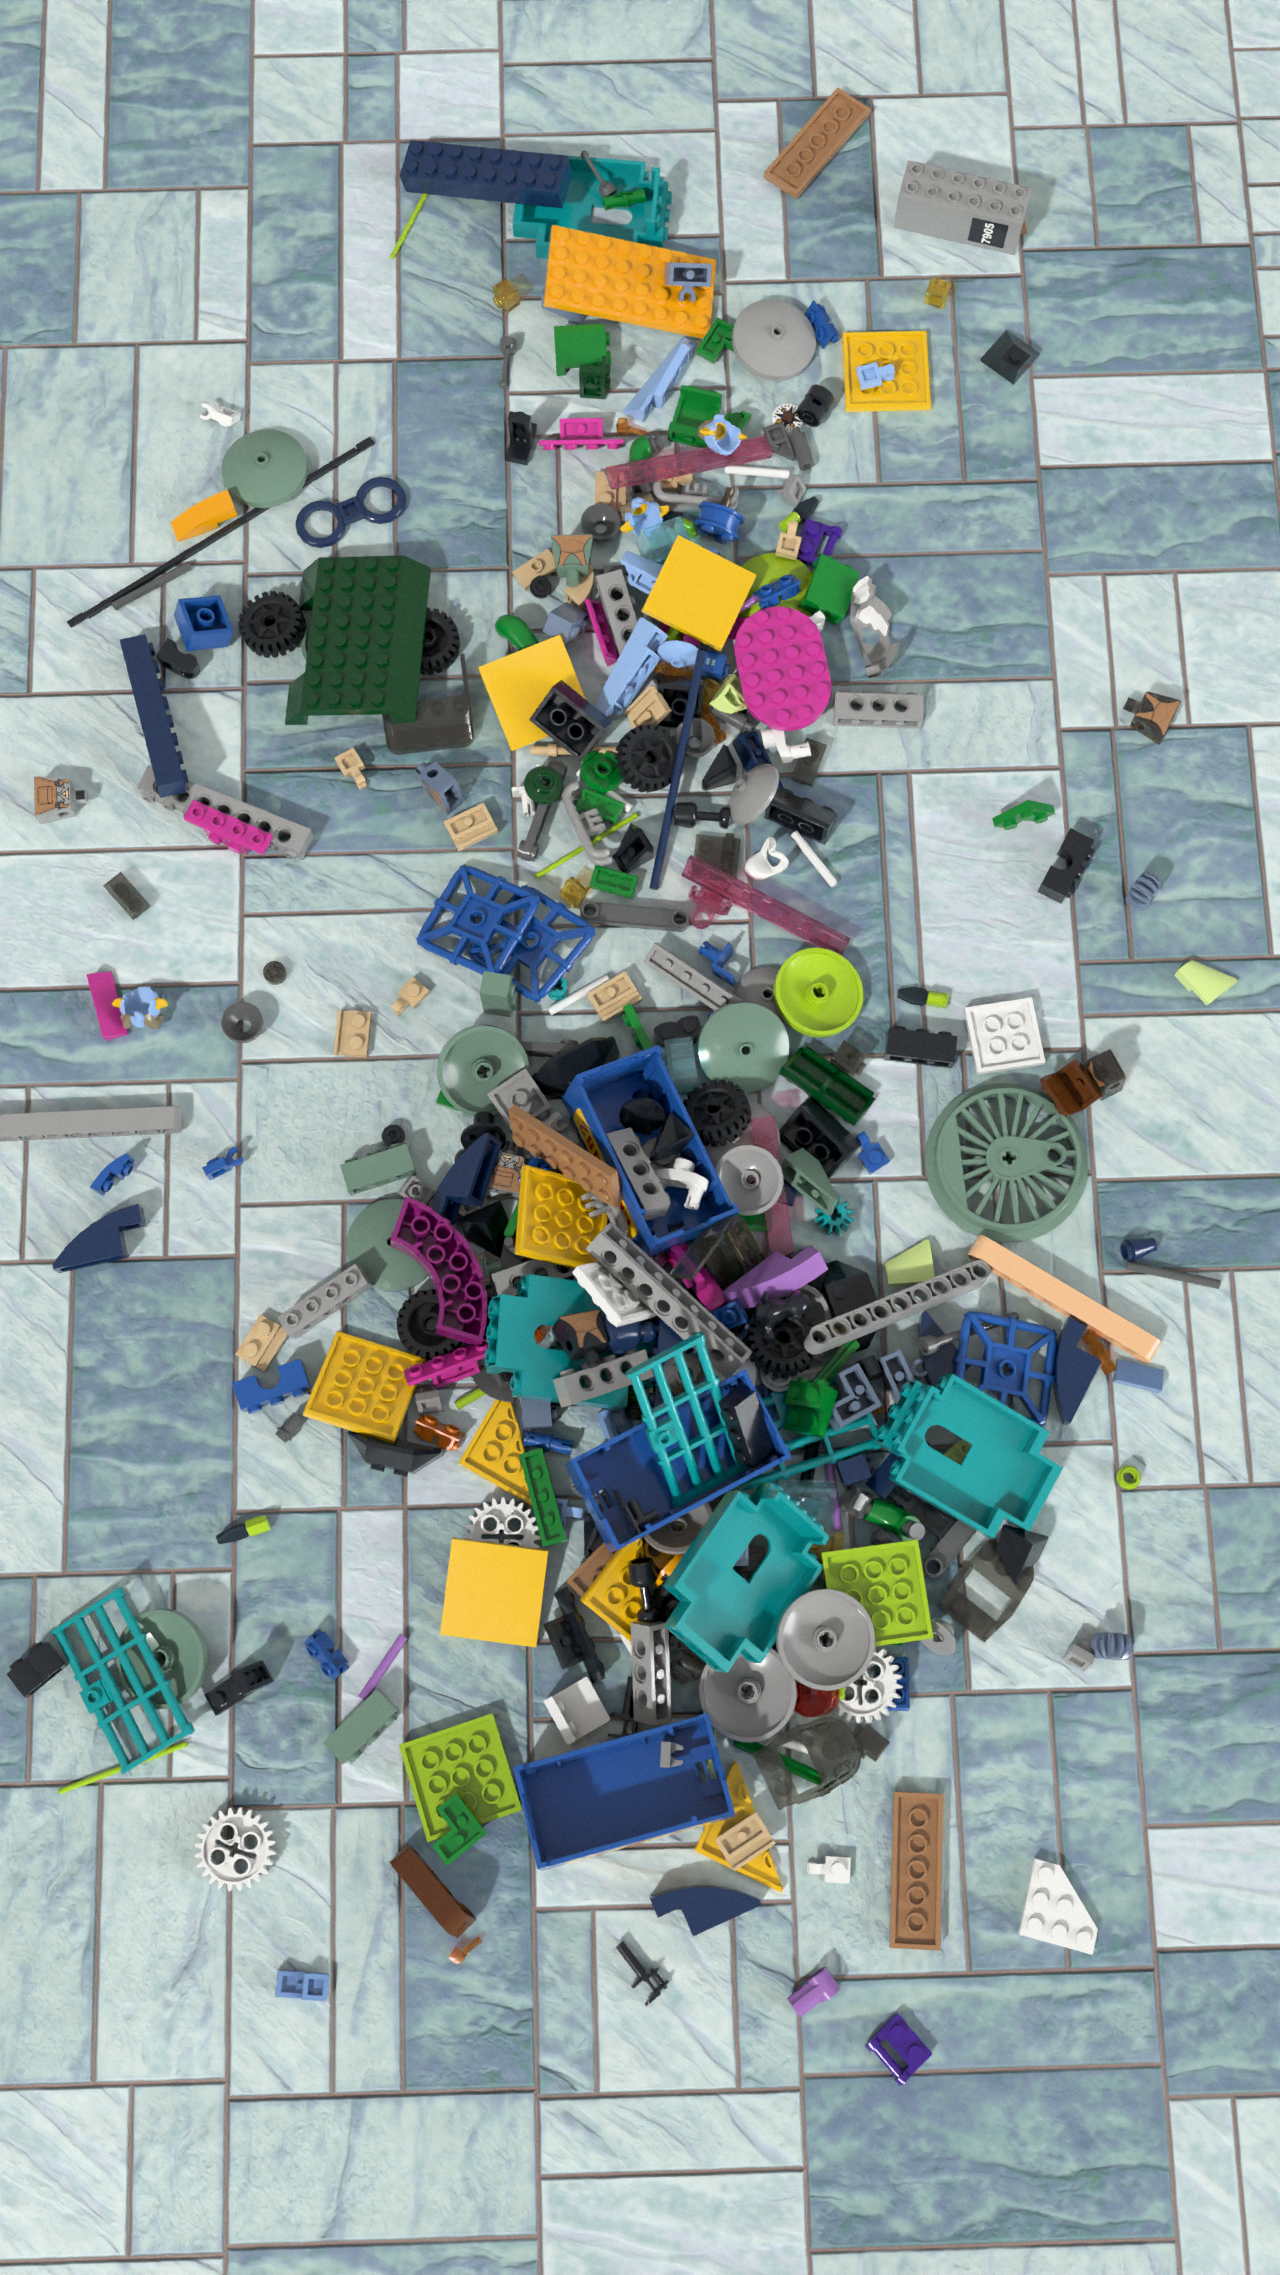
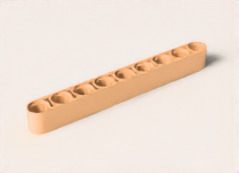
M978 1235L967 1254L973 1261H985L990 1266L992 1273L1066 1317L1080 1322L1086 1326V1329L1142 1362L1150 1363L1161 1344V1341L986 1236Z

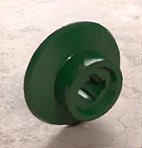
M538 766L527 773L524 780V788L529 798L534 802L551 804L561 797L564 783L561 775L555 769L548 766ZM541 780L548 782V787L543 784L541 785Z

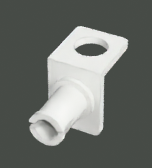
M524 786L512 787V797H521L522 815L529 816L528 807H530L531 816L535 815V802L529 798Z

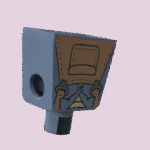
M423 762L417 767L416 772L419 774V779L425 792L447 815L464 802L457 780L437 762H433L431 765Z

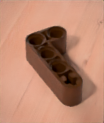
M407 1844L390 1861L391 1866L448 1934L459 1938L476 1921L472 1912L453 1896L410 1844Z

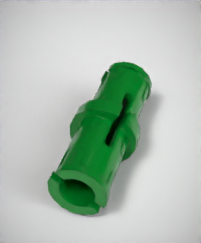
M644 188L627 192L623 190L618 194L602 197L605 211L619 207L624 209L632 204L646 202Z

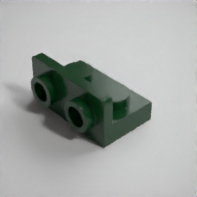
M602 356L601 366L593 364L580 365V398L605 399L606 391H610L611 365L607 364V356Z

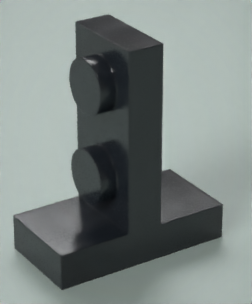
M510 411L508 416L510 444L506 454V461L527 466L537 432V424L531 422V415H527L524 412Z
M262 1660L238 1669L231 1674L232 1677L204 1694L215 1716L222 1714L255 1691L274 1682Z

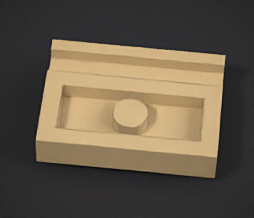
M596 471L595 504L603 503L610 505L620 513V507L626 503L627 472Z
M650 685L623 712L624 715L628 716V721L633 729L644 724H655L656 727L672 711L662 694L658 693L656 685Z
M484 802L443 821L458 852L498 833V829Z
M625 971L586 994V997L603 1023L624 1012L623 1006L629 1003L634 1006L642 1001L641 995H639Z
M338 1009L333 1052L335 1056L368 1057L372 1020L371 1012L342 1011Z
M260 1314L235 1355L266 1373L287 1339L288 1334L283 1327Z
M756 1812L714 1839L733 1871H736L776 1844Z

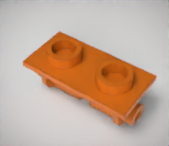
M421 1415L415 1423L417 1424L413 1430V1433L417 1434L416 1437L430 1443L433 1442L435 1436H438L436 1445L450 1452L458 1450L459 1441L465 1435L457 1426L440 1423L436 1417L431 1415Z

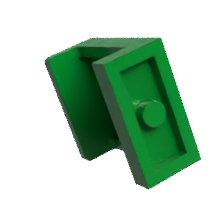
M605 324L554 326L557 376H565V368H579L580 365L588 364L601 366L602 356H607V364L611 365V352L606 351V346H610L609 332L605 333Z
M681 385L674 417L668 428V441L709 450L710 448L705 441L697 436V430L706 420H713L714 416L720 413L722 394L714 390L699 389L692 385Z
M821 554L813 562L815 568L806 594L800 599L798 607L813 615L821 611L825 616V621L837 625L845 618L851 600L852 588L856 585L859 572L853 570L849 565H843L835 561L829 555Z

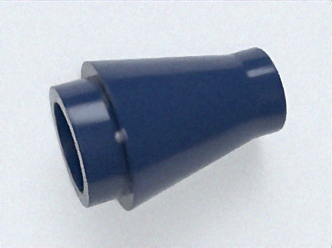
M1153 1237L1148 1239H1126L1120 1245L1121 1255L1125 1261L1130 1260L1134 1262L1151 1252L1157 1251V1242Z

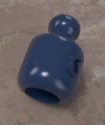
M606 1314L602 1316L608 1344L604 1351L613 1352V1354H627V1351L635 1349L640 1341L649 1343L656 1336L655 1325L649 1320L615 1327V1325L608 1321Z

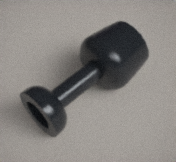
M694 802L675 803L674 825L691 829L695 827L697 820L719 822L721 828L727 829L729 807H722L719 813L698 811V807Z
M640 1557L630 1560L628 1562L629 1583L634 1587H640L643 1608L637 1612V1620L641 1622L657 1620L662 1615L660 1609L652 1605L649 1587L658 1578L653 1559L651 1557Z

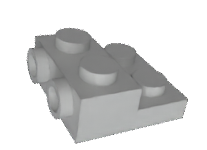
M526 1068L487 1094L511 1131L508 1110L512 1106H518L538 1120L549 1114L547 1109L551 1107Z

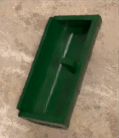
M805 1046V1048L800 1047L779 1071V1074L786 1078L788 1082L799 1087L808 1096L819 1101L827 1109L833 1111L854 1127L863 1118L876 1099L873 1097V1091L808 1046Z

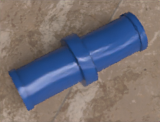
M526 1431L524 1446L543 1448L544 1452L548 1453L555 1451L571 1455L574 1440L554 1437L551 1433L544 1435Z

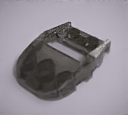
M991 1538L981 1543L961 1563L953 1580H951L947 1587L948 1591L943 1601L938 1604L941 1610L983 1643L1012 1617L1034 1579V1567L1032 1566L1020 1581L1014 1585L995 1547L997 1538ZM973 1569L1012 1599L997 1620H994L958 1591Z
M822 1717L794 1726L758 1752L753 1753V1757L778 1810L831 1793L830 1791L851 1779L857 1773L861 1763L860 1749L850 1728L842 1720L835 1717ZM798 1737H801L822 1782L798 1794L777 1749Z

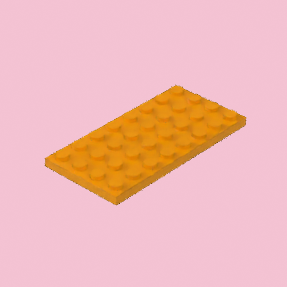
M552 225L543 306L704 339L711 327L716 259ZM665 262L712 264L711 287L692 286V290L696 295L695 301L690 302L689 293H685L684 301L680 302L678 294L682 290V286L664 285Z

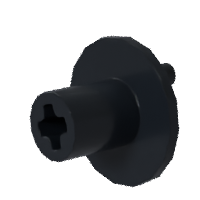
M645 1089L635 1091L632 1095V1100L626 1102L619 1112L620 1122L625 1128L631 1127L633 1132L645 1133L646 1135H650L653 1131L659 1129L664 1124L666 1117L664 1108L660 1103L654 1101L652 1093Z
M482 1111L474 1115L473 1125L468 1126L461 1133V1144L464 1148H468L484 1133H490L503 1142L501 1149H503L506 1144V1133L502 1128L494 1125V1116L491 1113Z

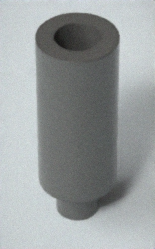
M795 427L791 430L793 435L790 437L800 470H809L814 466V461L805 433L801 432L799 427Z
M716 708L712 710L713 715L740 731L745 729L752 732L755 724L749 722L750 717L740 711L729 714Z

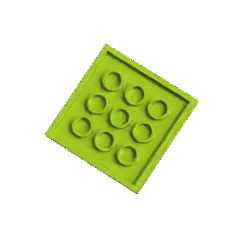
M918 1540L821 1553L826 1589L844 1592L856 1599L864 1607L873 1624L875 1646L933 1639Z
M493 1713L399 1745L427 1843L442 1838L452 1830L437 1811V1808L456 1793L459 1794L480 1824L523 1810Z

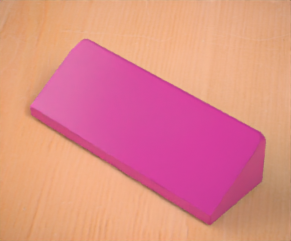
M586 598L585 603L603 658L609 667L617 662L619 655L601 602Z
M112 972L87 974L103 1038L109 1041L128 1035V1031L126 1028H123L122 1019L120 1018V1008L112 1006L113 1001L119 998Z

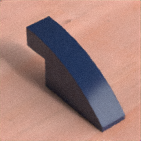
M484 1133L457 1159L442 1180L429 1207L450 1221L453 1227L460 1205L482 1207L503 1143L490 1133Z
M139 1204L125 1207L92 1223L65 1247L53 1263V1269L58 1273L128 1258L124 1231L146 1226L143 1208Z
M927 1311L923 1312L919 1317L918 1340L926 1335L936 1337L945 1335ZM952 1342L940 1346L935 1353L927 1356L923 1355L919 1348L923 1371L927 1370L925 1378L928 1385L935 1387L942 1375L955 1373L956 1363H954V1356H957L958 1349ZM965 1365V1371H967L971 1366Z
M1070 1317L1065 1321L1057 1341L1053 1376H1055L1053 1383L1055 1402L1061 1422L1066 1426L1072 1422L1102 1361L1076 1347L1086 1326Z
M714 1885L682 1886L650 1896L658 1918L681 1908L693 1936L762 1905L756 1896L736 1889Z

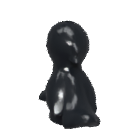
M799 1289L793 1291L788 1298L783 1300L769 1299L768 1292L764 1291L761 1302L756 1301L754 1320L763 1322L762 1338L772 1341L774 1339V1326L780 1323L786 1316H790L792 1320L795 1318L799 1320L810 1311L811 1300L806 1294L800 1293Z

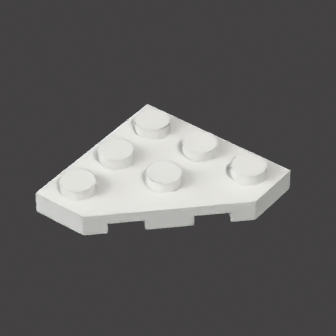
M1034 1858L1018 1934L1093 1955L1098 1929L1062 1868L1058 1864Z

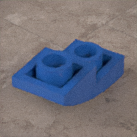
M126 1153L118 1157L103 1169L90 1188L104 1196L105 1192L111 1190L114 1184V1177L123 1180L125 1176L130 1175L134 1168L133 1162L135 1160Z
M740 1299L710 1312L729 1330L749 1321Z
M894 1657L891 1665H899L895 1674L902 1675L901 1679L896 1680V1684L902 1685L903 1688L896 1689L895 1693L901 1696L900 1699L893 1698L892 1700L896 1707L888 1706L887 1709L888 1711H909L910 1678L908 1657Z

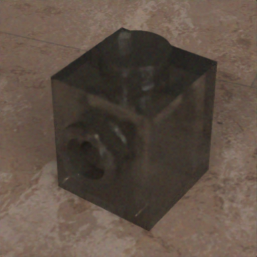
M844 1040L831 1057L830 1062L851 1077H854L855 1074L860 1076L867 1066L864 1063L867 1055Z
M864 1723L862 1726L858 1724L850 1734L852 1737L850 1743L854 1745L852 1751L862 1759L867 1756L873 1762L877 1761L890 1744L886 1738L867 1723Z

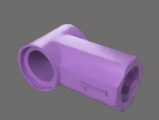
M826 1967L816 1971L808 1978L806 1984L787 1997L799 2017H802L821 2001L829 2000L840 1990V1987Z

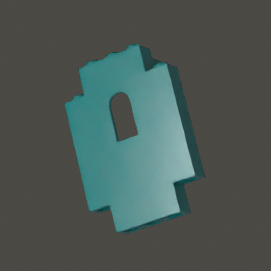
M568 156L573 174L563 209L515 204L513 216L514 237L536 239V258H548L552 225L663 248V241L668 240V227H665V222L669 223L670 209H667V204L671 205L672 191H668V182H664V177H660L659 167H652L651 180H649V171H645V162L589 157L602 179L610 181L617 188L615 194L623 190L627 192L644 188L646 202L632 204L624 209L623 207L613 208L630 212L632 220L628 224L590 223L592 207L604 208L603 198L599 193L601 183L585 159H582L581 156Z
M528 1274L521 1277L518 1281L517 1293L519 1296L499 1294L492 1297V1300L489 1302L488 1318L490 1319V1324L486 1332V1340L488 1342V1348L485 1352L486 1373L512 1372L513 1376L510 1381L512 1397L560 1403L553 1379L561 1377L560 1372L574 1368L575 1372L582 1370L580 1365L586 1364L584 1358L571 1360L565 1351L540 1347L534 1338L535 1330L540 1325L554 1326L560 1316L600 1309L602 1316L605 1313L593 1302L591 1295L585 1288L579 1285L578 1281ZM657 1316L646 1320L651 1322L657 1321ZM656 1336L649 1343L640 1341L636 1351L645 1349L648 1359H650L651 1347L656 1344ZM603 1351L599 1357L601 1359L613 1355V1352ZM615 1354L616 1358L623 1356L622 1354ZM622 1364L621 1370L625 1374L626 1369L625 1366ZM601 1371V1379L605 1381V1374ZM580 1378V1385L584 1388V1380ZM649 1379L642 1381L644 1389L653 1387V1383H649ZM633 1385L574 1405L615 1410L626 1408L628 1388H633Z
M954 1374L942 1375L935 1387L924 1385L917 1380H910L909 1383L906 1382L900 1390L901 1397L898 1403H894L888 1412L890 1417L886 1425L883 1424L876 1435L878 1437L876 1444L900 1457L890 1468L889 1473L891 1475L889 1480L986 1537L994 1539L1003 1520L1020 1529L1030 1531L1063 1469L1060 1465L1039 1454L1050 1432ZM939 1425L971 1444L961 1465L928 1446L925 1434L929 1427Z
M775 1482L760 1483L751 1497L742 1490L727 1491L663 1585L680 1601L664 1626L717 1672L728 1673L740 1654L749 1662L761 1664L776 1642L777 1627L783 1612L794 1599L809 1591L824 1568L818 1562V1557L808 1550L812 1544L825 1545L830 1536L823 1531L824 1527L817 1522L813 1515L800 1507L799 1502L791 1498ZM761 1534L768 1540L769 1550L747 1582L732 1568L752 1538Z

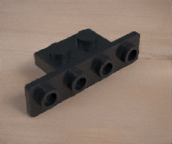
M568 1587L560 1589L554 1595L563 1616L543 1624L562 1670L583 1661L591 1682L594 1684L606 1678L604 1665L596 1655L594 1642L587 1634L585 1621L578 1613L573 1594L569 1592Z

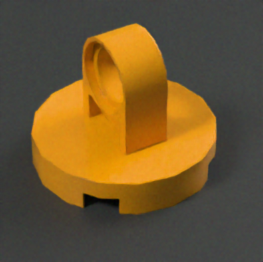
M646 1542L643 1545L644 1557H651L653 1559L658 1575L657 1581L654 1584L658 1587L663 1583L662 1578L665 1575L670 1576L684 1554H668L660 1551L659 1556L652 1557L648 1553V1546L650 1544Z

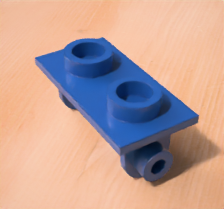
M813 300L805 315L811 322L815 336L822 349H824L828 342L836 343L839 340V332L833 323L827 324L831 319L825 307L821 306V304H816L815 300Z
M792 574L784 575L776 582L763 585L753 594L761 600L758 602L761 610L780 604L779 595H781L783 601L798 595V592L801 591L799 586L801 581Z
M319 1629L312 1636H308L305 1641V1648L312 1658L316 1657L320 1662L321 1670L327 1677L331 1676L335 1681L341 1673L343 1674L350 1668L347 1664L348 1660L339 1649L330 1654L328 1650L334 1647L335 1644L325 1631L322 1632Z

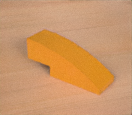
M225 490L200 501L181 513L170 523L179 543L219 528L218 523L237 517V513L228 490Z

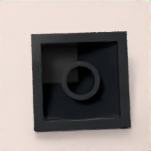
M1005 330L980 361L1014 385L1039 357L1040 353L1008 330Z
M661 675L659 693L662 694L672 711L658 725L677 728L683 722L691 680L682 676ZM699 685L693 718L701 719L703 685Z

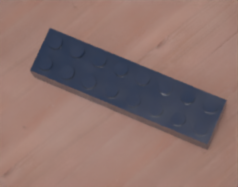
M410 140L400 172V179L406 192L425 193L429 195L563 209L573 171L569 158L566 155Z

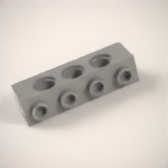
M621 569L598 575L595 581L619 656L627 643L623 636L627 633L632 634L640 618L635 616V599L633 596H629L627 588H630V583L627 575L623 576ZM619 592L623 597L615 600L611 597V594ZM619 613H626L629 618L621 621L617 615Z
M848 690L835 692L833 700V726L921 729L923 723L924 695H918L913 692L906 694H896L894 692L878 694L871 691L852 693ZM857 705V706H859L861 709H860V710H854L851 706ZM880 706L883 710L877 711L873 707ZM896 707H902L905 711L900 712L896 710Z
M631 1127L607 1133L608 1141L640 1208H644L646 1211L643 1216L645 1221L665 1216L671 1204L670 1197L667 1192H664L658 1174L654 1173L648 1155L643 1152L640 1146L638 1136L633 1133Z
M537 1259L491 1274L498 1295L519 1296L517 1289L513 1287L514 1282L528 1274L536 1275L539 1271H546L548 1277L577 1281V1278L572 1273L575 1270L574 1268H570L567 1273L563 1274L558 1271L559 1265Z
M354 1264L277 1318L288 1336L297 1339L374 1285L363 1268Z
M635 1348L616 1358L615 1354L601 1358L602 1363L595 1368H588L586 1363L580 1365L582 1369L575 1372L574 1368L560 1372L561 1377L553 1379V1383L561 1407L570 1406L632 1385L631 1380L626 1376V1372L625 1374L622 1372L621 1365L623 1364L627 1371L648 1360L646 1350L636 1351ZM652 1369L640 1374L641 1381L654 1377ZM601 1371L605 1374V1381L601 1379ZM580 1378L584 1380V1388L580 1385Z
M658 1620L631 1622L634 1721L651 1726L672 1721L669 1630L664 1626L666 1622Z

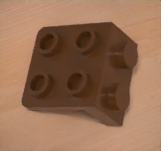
M1078 1058L1071 1061L1058 1072L1043 1076L1040 1079L1043 1091L1052 1098L1056 1110L1065 1117L1084 1111L1103 1097Z

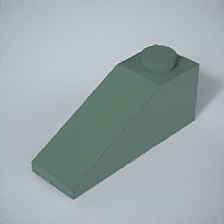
M804 1148L786 1156L781 1166L784 1179L828 1216L832 1215L838 1196L820 1162Z

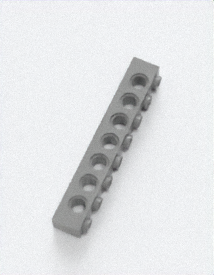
M147 766L137 786L141 798L149 803L158 802L169 811H174L175 809L182 812L183 815L186 814L193 800L202 804L208 803L209 807L220 812H230L229 816L238 820H250L248 824L261 830L266 827L270 828L268 833L272 834L273 839L267 848L268 850L281 851L290 859H304L314 838L310 828L191 781L185 783V793L160 798L152 766ZM185 795L189 796L187 800L180 801L181 797ZM283 836H291L288 841H280Z
M612 1222L586 1248L595 1259L605 1266L612 1275L618 1278L683 1340L698 1332H703L706 1338L705 1346L712 1366L726 1379L731 1377L752 1354V1351Z

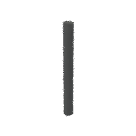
M186 562L111 602L116 611L192 569L189 563Z
M1127 1261L1126 1270L1216 1289H1219L1221 1283L1220 1280L1132 1261Z

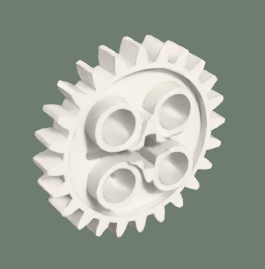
M502 1497L501 1504H498L497 1500L493 1498L492 1506L483 1502L484 1510L475 1508L478 1516H469L473 1524L465 1525L470 1530V1533L463 1535L464 1538L501 1543L499 1539H482L481 1536L483 1534L500 1535L502 1530H504V1534L524 1536L523 1540L505 1539L504 1544L510 1545L516 1542L519 1546L541 1548L535 1544V1540H540L541 1537L535 1535V1532L539 1530L538 1526L533 1525L536 1522V1518H529L532 1510L528 1509L524 1512V1503H520L515 1507V1499H512L507 1504L506 1498ZM489 1518H494L497 1521V1527L493 1531H488L485 1528V1522ZM513 1518H518L521 1522V1528L517 1532H512L509 1528V1522Z
M875 1646L871 1662L865 1672L856 1681L845 1687V1691L849 1687L853 1688L855 1695L852 1700L848 1701L846 1698L841 1700L839 1698V1689L829 1690L831 1694L826 1697V1700L835 1701L831 1706L832 1709L840 1707L839 1716H844L848 1713V1721H852L856 1716L857 1723L861 1724L864 1717L867 1723H872V1716L880 1721L881 1712L889 1715L887 1707H896L892 1700L893 1698H901L895 1692L896 1689L903 1688L902 1685L896 1684V1680L901 1679L902 1675L895 1674L899 1665H891L894 1657L889 1656L885 1658L887 1650L882 1649L878 1653V1646ZM874 1665H878L881 1669V1673L877 1678H873L871 1675V1668ZM859 1680H867V1685H858ZM872 1690H876L879 1698L877 1702L872 1704L868 1696ZM861 1693H862V1699H863V1704H862V1705L859 1704V1700H860V1698H861Z
M230 1807L228 1815L221 1810L219 1811L220 1819L211 1816L212 1825L203 1824L202 1826L206 1833H198L197 1835L203 1840L195 1844V1847L201 1849V1852L197 1853L195 1857L202 1858V1862L197 1867L205 1866L206 1870L202 1876L210 1874L212 1876L209 1881L210 1884L218 1880V1889L223 1888L227 1884L228 1891H232L236 1884L238 1891L243 1890L244 1883L250 1888L253 1886L252 1879L257 1882L262 1880L259 1873L265 1875L269 1873L265 1865L274 1864L269 1859V1855H274L277 1852L270 1849L271 1845L277 1843L276 1840H269V1836L274 1833V1830L266 1831L265 1828L269 1822L261 1824V1814L253 1818V1809L244 1814V1808L239 1807L237 1814H235L234 1808ZM227 1825L232 1826L235 1830L232 1839L224 1836L223 1831ZM249 1834L257 1837L258 1843L255 1848H250L246 1843ZM219 1839L228 1845L238 1843L240 1850L254 1853L256 1858H251L242 1852L234 1855L232 1848L216 1844L215 1841ZM217 1849L222 1850L225 1854L223 1863H218L214 1859V1853ZM239 1859H244L248 1863V1869L244 1873L237 1869V1861Z

